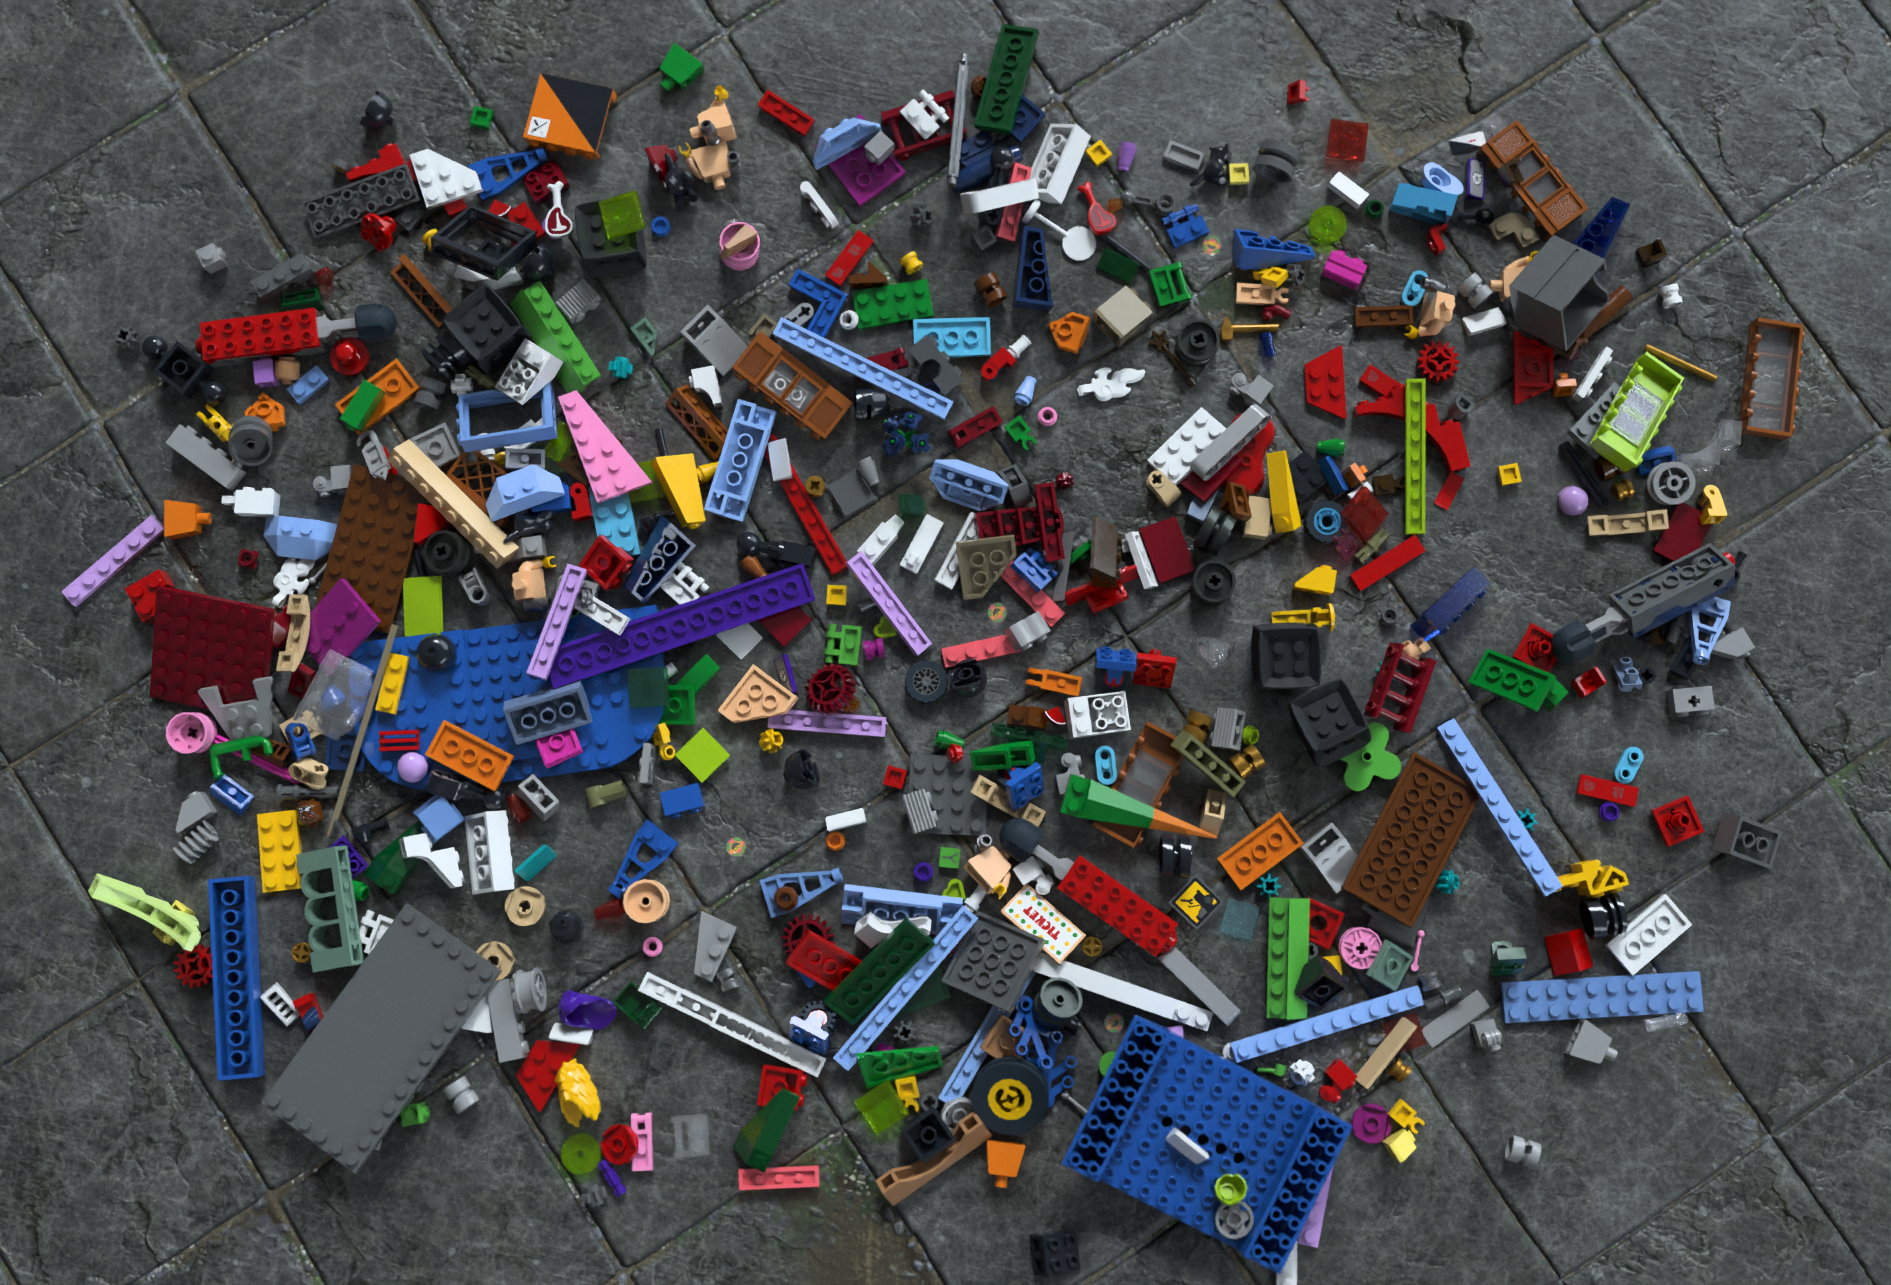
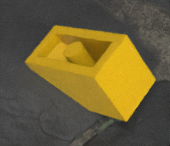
M1320 565V567H1317L1294 583L1292 589L1330 596L1334 592L1337 570H1332L1331 566Z

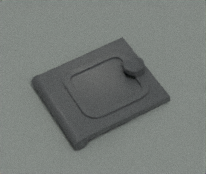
M1428 896L1412 928L1405 926L1383 912L1379 919L1371 916L1366 924V928L1413 947L1431 896Z

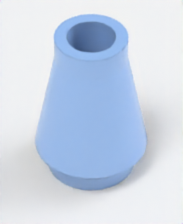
M1026 376L1014 394V401L1016 403L1028 406L1032 402L1036 383L1035 378Z

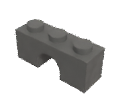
M300 253L253 279L251 283L259 297L264 302L269 303L283 294L281 290L285 286L295 282L301 285L317 275L308 259Z
M926 334L908 350L920 365L929 359H934L940 364L941 370L933 378V381L946 395L963 381L961 378L963 373L957 366L953 368L949 363L951 360L949 355L937 348L939 343L933 336L929 337Z

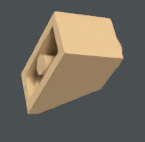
M1207 789L1200 816V829L1218 836L1224 819L1227 793Z

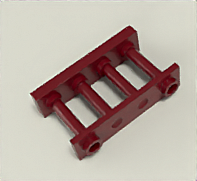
M953 90L932 97L934 98L933 101L945 110L952 130L954 113L951 106L955 104V95ZM906 105L881 112L883 126L888 125L891 127L898 150L894 151V158L896 160L904 161L912 155L951 143L952 132L941 136L938 129L933 134V139L923 141L919 133L910 125L916 144L905 147L898 123L905 120L900 111ZM928 105L924 108L930 117L934 114ZM966 128L963 129L962 141L967 138Z
M1390 642L1385 651V657L1363 715L1372 718H1378L1381 715L1395 722L1393 730L1410 734L1436 660L1420 657L1419 660H1416L1402 653L1404 644ZM1399 660L1415 668L1411 678L1395 671ZM1392 678L1408 685L1405 696L1389 689ZM1385 697L1401 703L1398 715L1382 707Z

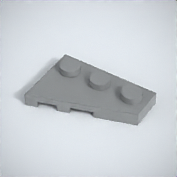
M701 911L694 974L713 982L738 927Z

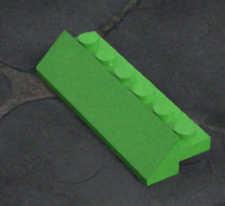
M538 281L526 290L521 289L510 303L511 307L531 334L534 343L564 362L556 377L567 393L573 391L581 393L587 389L586 386L602 377L541 281Z
M1269 898L1267 1018L1287 1020L1307 1018V1002L1296 996L1294 990L1303 966L1308 963L1310 898Z

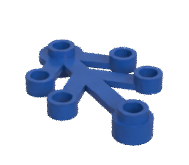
M1023 995L1018 998L1015 1004L1017 1013L1012 1024L1008 1027L1007 1033L1011 1037L1018 1036L1021 1033L1020 1024L1023 1018L1025 1019L1026 1027L1019 1043L1014 1047V1052L1017 1056L1025 1055L1028 1051L1027 1044L1031 1036L1038 1056L1035 1060V1066L1041 1072H1045L1051 1069L1053 1062L1046 1055L1039 1034L1048 1038L1053 1044L1061 1042L1063 1036L1059 1031L1053 1032L1034 1022L1032 1017L1034 1015L1032 1010L1033 1001L1030 997ZM1023 1002L1027 1004L1026 1009L1022 1006ZM1012 1027L1016 1028V1034L1012 1033ZM1054 1034L1058 1036L1057 1041L1053 1038ZM1019 1046L1023 1048V1053L1019 1052ZM1044 1059L1048 1062L1047 1066L1043 1064Z
M1046 1038L1049 1044L1048 1056L1053 1062L1050 1070L1042 1072L1049 1087L1047 1107L1049 1108L1053 1105L1055 1096L1065 1088H1071L1074 1084L1071 1076H1064L1062 1082L1051 1088L1052 1080L1068 1068H1074L1077 1065V1060L1074 1056H1067L1063 1063L1054 1068L1057 1046L1061 1042L1053 1044ZM1029 1049L1025 1056L1028 1061L1035 1065V1060L1038 1057L1034 1049ZM1031 1051L1035 1053V1058L1033 1059L1028 1058V1053ZM1069 1058H1073L1075 1061L1072 1066L1067 1064ZM1066 1078L1071 1079V1084L1068 1086L1064 1084Z

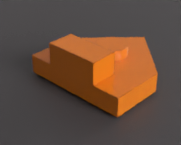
M1071 312L1057 321L1054 320L1048 323L1059 349L1074 354L1078 353L1088 334L1090 317Z
M264 392L244 412L245 416H256L265 420L272 428V432L279 431L278 427L286 426L285 408Z

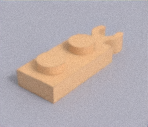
M1237 283L1236 304L1272 306L1275 304V300L1281 304H1286L1288 299L1282 298L1281 294L1288 293L1289 289L1281 288L1277 291L1275 287L1270 285Z

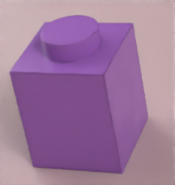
M261 357L258 361H253L254 381L260 388L280 386V382L275 378L274 374L275 361L270 357Z

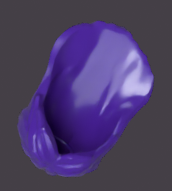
M570 990L562 994L558 1006L561 1022L576 1028L604 1029L617 1015L616 1006L612 1001Z

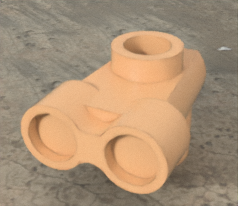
M1422 637L1414 641L1415 643L1413 644L1410 640L1403 642L1404 648L1402 653L1416 660L1420 659L1419 656L1421 654H1425L1431 649Z

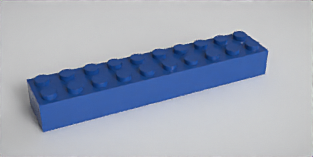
M255 876L208 879L218 1081L264 1076L265 1059L262 1000L260 998L261 980Z

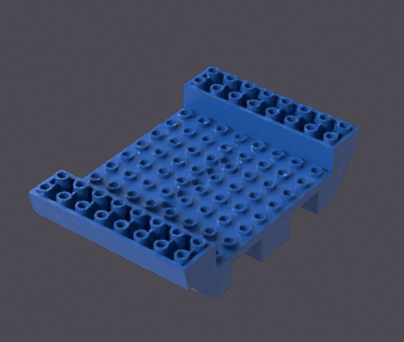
M1135 1015L1061 1164L1096 1182L1101 1180L1238 1249L1243 1256L1281 1274L1352 1125L1287 1089L1285 1090L1255 1075L1250 1070L1184 1039L1181 1035ZM1170 1116L1172 1118L1170 1126H1162L1161 1121L1163 1117ZM1188 1125L1190 1132L1186 1137L1202 1148L1209 1157L1203 1162L1195 1164L1165 1139L1173 1128L1180 1130L1181 1126ZM1201 1134L1208 1136V1141L1204 1145H1200L1197 1142ZM1219 1143H1223L1226 1146V1150L1222 1154H1218L1215 1151ZM1238 1152L1243 1153L1244 1158L1242 1162L1235 1163L1233 1160L1234 1155ZM1224 1174H1239L1246 1181L1247 1191L1242 1201L1250 1207L1253 1213L1254 1220L1251 1230L1245 1236L1238 1239L1225 1237L1215 1224V1213L1222 1203L1216 1198L1214 1188L1216 1181ZM1239 1204L1240 1210H1247L1243 1205ZM1219 1219L1220 1227L1223 1224V1220ZM1249 1220L1244 1222L1245 1228H1247ZM1232 1230V1231H1231L1230 1233H1228V1234H1238V1233H1237L1235 1230Z

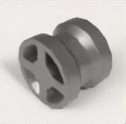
M1437 970L1428 971L1417 976L1423 984V992L1442 986L1441 981L1437 978Z

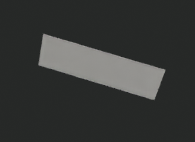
M1074 532L1063 533L1062 543L1065 559L1059 560L1057 572L1059 574L1056 576L1053 601H1063L1065 598Z
M1477 989L1420 1031L1431 1047L1434 1048L1486 1011L1490 1006Z

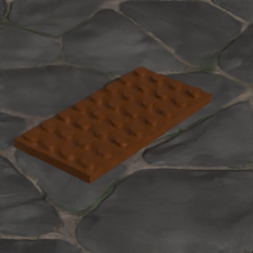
M357 464L353 465L315 607L340 579H346L381 620L374 630L389 634L391 625L395 621L403 591L404 578L407 576L415 546L414 534L418 503L426 504L427 499L405 477L387 473L386 480L378 477L374 478L370 474L368 467Z
M1412 752L1341 889L1405 926L1412 928L1479 799V795L1472 784L1421 755Z

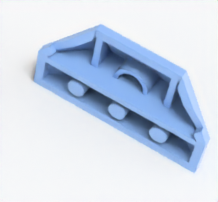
M853 117L842 120L833 129H826L819 138L813 159L815 170L870 141L881 130L880 124Z
M957 459L935 460L929 478L943 499L977 511H983L1003 504L1009 486L994 472Z
M533 464L498 477L488 497L486 507L493 522L564 496L565 492L558 476Z
M272 516L266 517L263 536L279 557L317 561L330 552L337 524L313 519Z

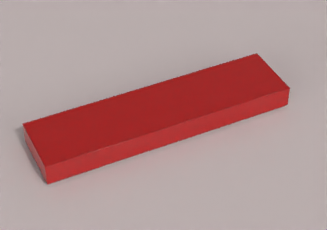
M1416 535L1355 571L1349 577L1360 592L1426 550Z

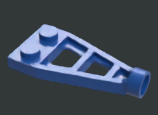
M539 147L532 151L485 158L468 165V167L478 174L483 192H480L482 200L486 201L501 195L523 177L542 165V163L549 160L544 148ZM525 159L527 167L519 172H514L512 162ZM496 166H507L510 171L509 176L502 182H497L492 169Z
M647 819L635 834L618 874L608 890L620 899L630 885L641 880L664 862L679 843ZM642 844L649 845L656 852L655 857L647 863H642L637 858V852ZM631 862H635L641 867V871L634 878H629L625 874ZM621 884L623 886V889H620L616 885Z

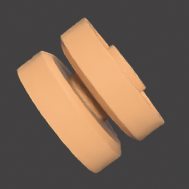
M643 879L634 882L628 887L624 894L623 905L625 912L631 919L640 923H652L665 916L670 906V896L663 884L656 880ZM645 897L649 899L648 905H644L643 903L646 900Z

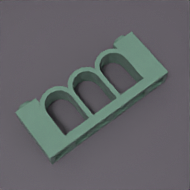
M334 846L296 854L299 874H303L301 877V889L305 896L309 898L305 905L304 914L307 921L313 925L308 935L309 945L314 951L310 953L313 972L362 964L364 959L347 846ZM331 869L334 891L322 893L317 888L316 879L320 872ZM335 896L338 919L327 921L321 915L320 906L324 899ZM339 924L342 947L330 948L325 943L324 933L329 926Z

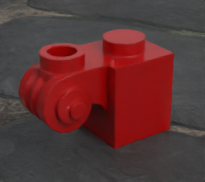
M1336 1058L1323 1071L1331 1080L1330 1086H1320L1318 1093L1322 1099L1335 1104L1342 1097L1340 1095L1345 1089L1349 1090L1354 1086L1357 1076L1341 1059Z

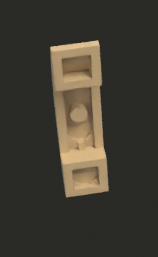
M1667 510L1587 517L1589 536L1626 535L1669 529Z
M289 595L286 614L292 616L285 652H279L276 668L278 672H294L304 655L310 630V607L307 595Z
M981 775L978 776L970 791L1015 818H1024L1037 827L1046 811L1029 802L1016 811L1011 810L1008 804L1007 792L996 783Z

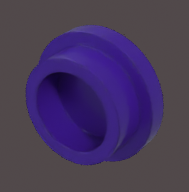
M1604 803L1599 808V816L1606 822H1613L1619 816V809L1614 803Z
M921 862L915 866L913 873L918 881L926 882L932 878L933 868L930 864Z

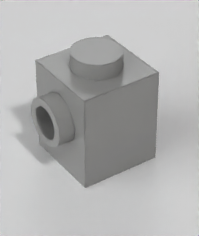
M881 130L864 146L866 158L878 165L895 150L894 143Z
M214 243L196 250L202 267L210 274L228 266L225 260V252Z

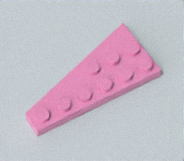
M577 391L558 397L598 504L653 484Z

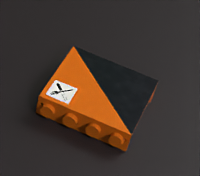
M540 73L523 138L533 148H539L540 146L551 152L563 151L569 156L577 154L588 160H593V158L600 159V155L597 152L610 102L615 103L617 95L613 88Z

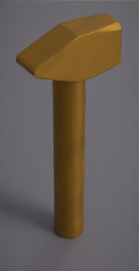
M1225 317L1220 330L1221 341H1232L1233 333L1278 331L1279 325H1231L1228 317Z

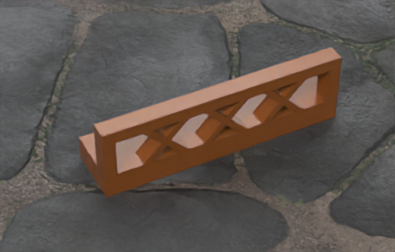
M402 254L398 258L401 263L391 270L390 273L441 329L444 326L443 319L438 322L435 318L436 310H444L448 314L453 308L405 254ZM406 267L409 270V277L400 278L397 273ZM412 282L421 284V292L411 291ZM424 296L433 297V306H424Z
M688 384L675 389L665 404L713 459H718L721 455L728 429ZM676 398L680 402L681 409L677 408L673 403ZM687 413L692 415L693 423L687 419ZM699 427L705 430L706 437L700 434ZM712 441L720 447L717 452L712 448Z

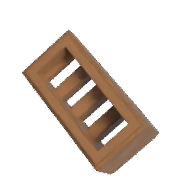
M747 224L744 225L724 246L720 258L724 260L754 243L758 233Z

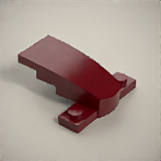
M1054 482L1033 485L1036 507L996 510L974 514L978 539L1014 535L1016 546L1041 540L1044 562L1065 559L1061 536L1064 520L1059 507H1057Z

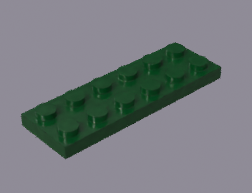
M1002 24L974 122L976 129L1012 133L1039 36L1038 29Z
M905 918L824 999V1003L854 1026L935 945V941L909 919Z

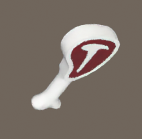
M560 181L547 185V188L553 193L554 206L547 214L545 230L548 236L555 239L566 238L574 230L572 221L564 214L561 205L560 191L564 185Z

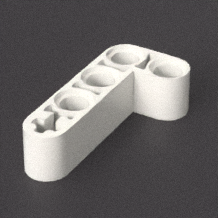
M1036 178L985 190L962 193L960 198L963 213L966 214L1039 198Z

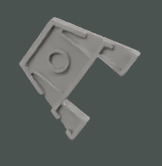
M272 676L258 678L253 681L258 698L253 700L223 704L218 686L198 690V694L230 740L254 735L268 737L272 734Z

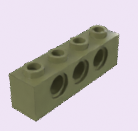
M1182 730L1170 745L1230 796L1235 797L1246 783L1192 734Z

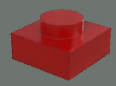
M888 765L883 785L902 790L907 770Z

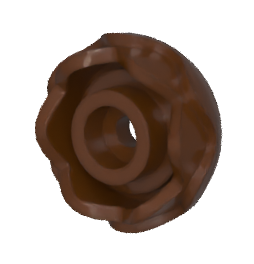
M978 75L971 81L970 90L975 98L981 99L987 77Z
M783 886L777 889L773 901L779 910L790 911L798 903V895L792 887Z

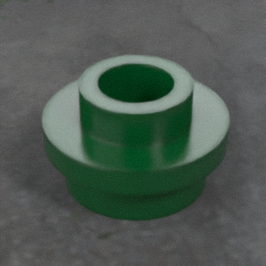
M1370 200L1365 205V214L1371 219H1377L1382 216L1384 206L1378 200ZM1371 208H1376L1377 212H1372Z

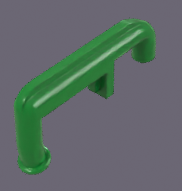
M254 735L211 745L209 757L214 776L213 779L216 780L225 775L221 771L219 755L241 751L242 759L244 761H251L250 748L263 745L264 754H267L269 757L273 753L271 742L267 738Z

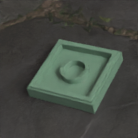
M1385 939L1367 975L1396 992L1414 957Z

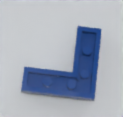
M797 268L788 285L790 288L821 303L807 330L825 338L847 300L848 294Z

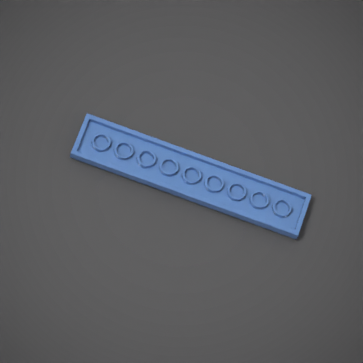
M1700 971L1500 983L1504 1023L1704 1011Z

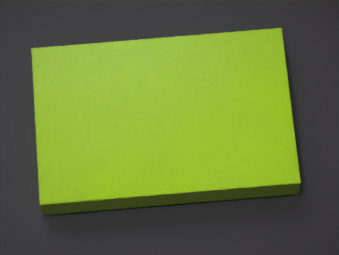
M442 577L404 578L405 637L431 633L441 634L443 632Z

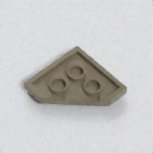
M1014 535L956 542L963 599L983 598L993 583L996 582L1017 554Z

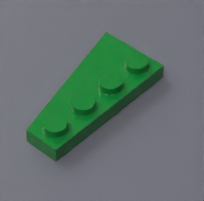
M938 1046L856 1053L867 1089L944 1066Z

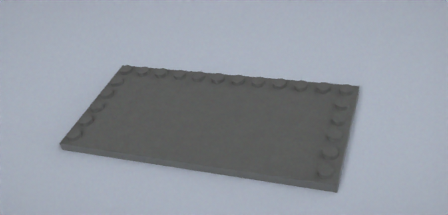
M406 903L261 1104L353 1173L357 1174L502 970L412 905Z

